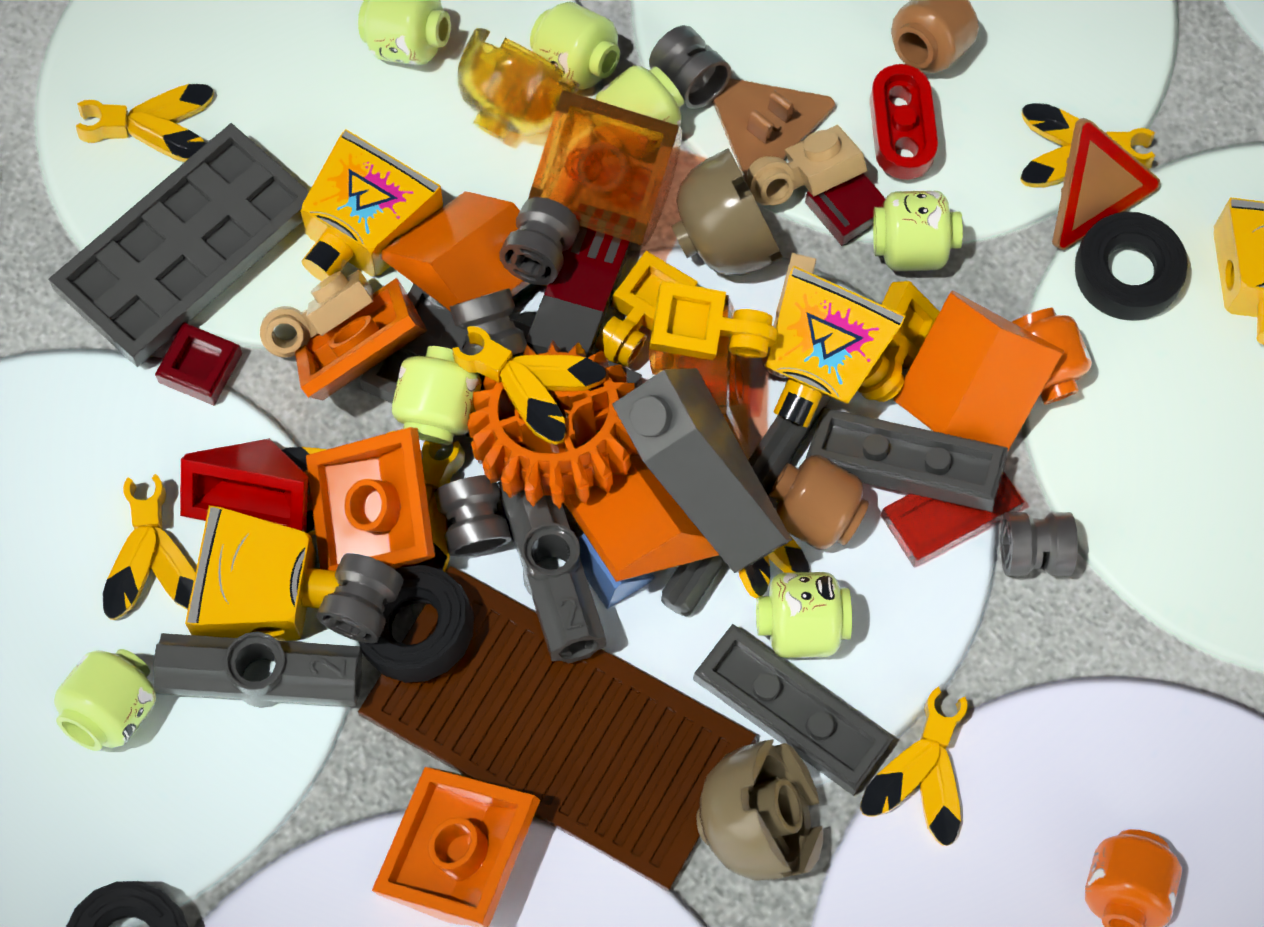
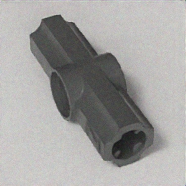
M501 481L498 482L501 501L523 568L524 586L532 597L551 660L572 663L590 658L597 650L606 647L607 640L580 560L579 540L570 529L563 505L559 509L553 503L551 496L543 495L533 507L526 500L525 490L509 498L507 493L503 491ZM550 557L559 558L565 562L563 566L549 570L537 565L539 561Z
M262 632L246 633L238 638L161 633L160 640L155 648L153 688L157 694L241 699L246 704L258 708L271 707L279 702L356 707L358 697L360 696L362 679V650L360 646L277 641L271 635ZM268 659L275 663L273 672L262 681L251 682L243 678L245 669L255 660Z

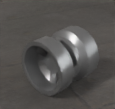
M688 25L678 26L667 32L656 43L649 57V68L651 69L656 66L661 69L676 86L684 99V103L688 108L692 109L704 107L712 102L724 90L731 76V66L716 51H707L705 40Z
M534 197L528 199L523 204L516 218L518 230L511 232L507 236L499 255L503 266L515 277L531 284L547 285L553 283L564 264L562 252L569 250L579 233L580 223L575 214L561 203L544 197Z
M510 288L449 306L456 326L466 329V331L468 326L482 328L488 333L491 340L511 350L512 355L525 351L527 343L524 333L516 328L514 322L510 321L509 315L512 314L515 308ZM467 331V335H465L467 342L463 352L466 355H476L482 351L483 347L478 344H470Z
M479 475L447 483L434 491L438 511L447 517L449 524H453L444 535L450 556H469L499 548L512 540L507 520L495 514L498 511L496 504L501 498L497 482L490 483V480L485 475Z
M1005 512L1000 534V552L1004 574L1006 576H1027L1033 569H1044L1051 576H1072L1077 562L1078 542L1077 528L1072 512H1050L1044 519L1032 518L1027 512Z
M357 553L344 554L335 572V578L339 586L335 588L334 593L324 596L316 618L324 626L344 637L363 643H376L386 622L383 615L384 605L396 600L404 579L396 570L379 560Z

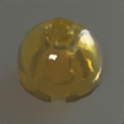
M475 28L461 56L457 77V85L463 102L477 113L472 124L502 141L505 140L508 132L531 137L544 134L557 125L571 106L580 89V84L572 81L561 85L560 82L565 72L556 65L506 37L500 48L485 41L491 31L484 28Z

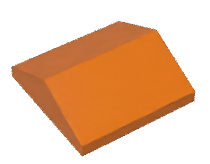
M463 192L388 245L381 253L383 261L449 311V306L510 288L513 297L530 284L512 275L503 266L499 255L507 236L511 232L518 230L516 218L520 210L513 202L472 192Z
M397 278L373 293L372 303L324 335L316 334L309 339L307 346L304 345L295 351L300 387L308 398L326 399L427 331L407 292Z
M952 290L907 372L903 387L893 400L934 432L1007 447L1009 451L1062 357L1064 350Z
M408 427L306 455L320 569L336 571L342 556L347 553L369 556L385 563L394 570L402 566H413L435 557L418 428Z
M640 455L630 456L631 467L628 469L627 476L612 474L613 485L610 488V492L592 486L589 488L590 497L586 504L577 497L576 493L565 495V505L616 582L719 555L646 466Z
M424 767L371 891L381 897L447 923L473 927H489L540 799L532 794Z

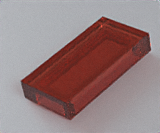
M1003 472L993 512L908 494L884 507L880 516L915 568L998 523L1003 519L1005 512H1018L1021 510L1024 501L1005 472Z

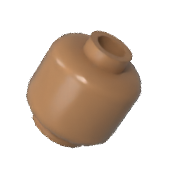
M909 0L894 16L891 35L895 51L905 64L911 65L922 72L937 73L948 69L970 49L977 39L979 24L977 14L969 0Z
M820 455L808 457L798 468L787 463L769 493L770 497L779 501L775 510L788 533L818 550L828 549L836 542L845 546L856 532L869 506V501L862 498L863 483L861 479Z

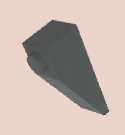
M697 368L664 369L612 404L643 462L734 573L744 570L792 540Z

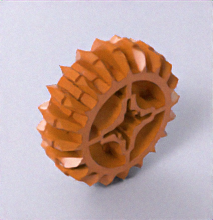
M553 340L547 349V353L536 354L528 345L523 355H574L586 357L585 349L582 348L579 341L568 353L560 352L559 346ZM602 350L588 357V359L605 368L606 379L599 386L586 391L547 390L564 416L566 435L561 444L554 445L537 437L528 428L508 397L502 382L498 383L485 376L483 381L484 390L473 392L475 412L469 414L468 430L470 437L473 438L471 446L474 458L478 460L479 464L483 465L484 474L490 480V483L501 481L503 491L507 493L509 498L525 490L526 500L534 507L543 495H549L552 497L553 503L560 509L565 501V495L576 493L577 497L586 504L590 497V487L596 486L610 492V488L613 485L612 474L628 475V469L631 467L630 456L639 455L612 404L634 390L635 385L634 383L627 382V373L623 370L621 364L609 367L608 358L605 357Z

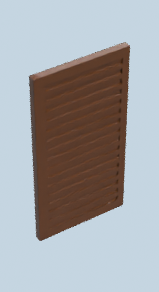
M450 565L445 572L462 586L474 612L473 637L465 655L448 672L429 681L405 683L381 674L358 710V715L468 778L535 795L540 799V803L534 816L669 892L700 837L696 817L697 811L700 808L699 801L706 776L726 754L743 746L756 743V734L602 649L597 650L590 658L572 663L552 661L536 612ZM426 604L401 643L406 645L417 644L426 640L434 632L438 624V613L432 605Z

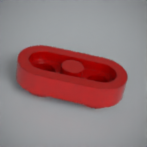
M894 64L887 66L874 78L869 98L875 156L879 166L890 176L903 180L915 179L924 175L931 168L938 148L931 84L922 71L911 65ZM890 99H903L907 105L897 106ZM906 149L914 156L903 157L897 154L896 151Z

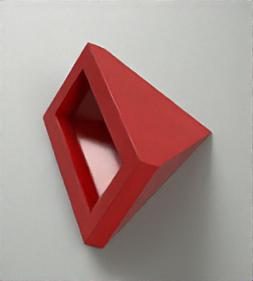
M270 438L186 453L181 458L180 516L206 521L209 506H218L304 531L305 533L307 532L308 476Z

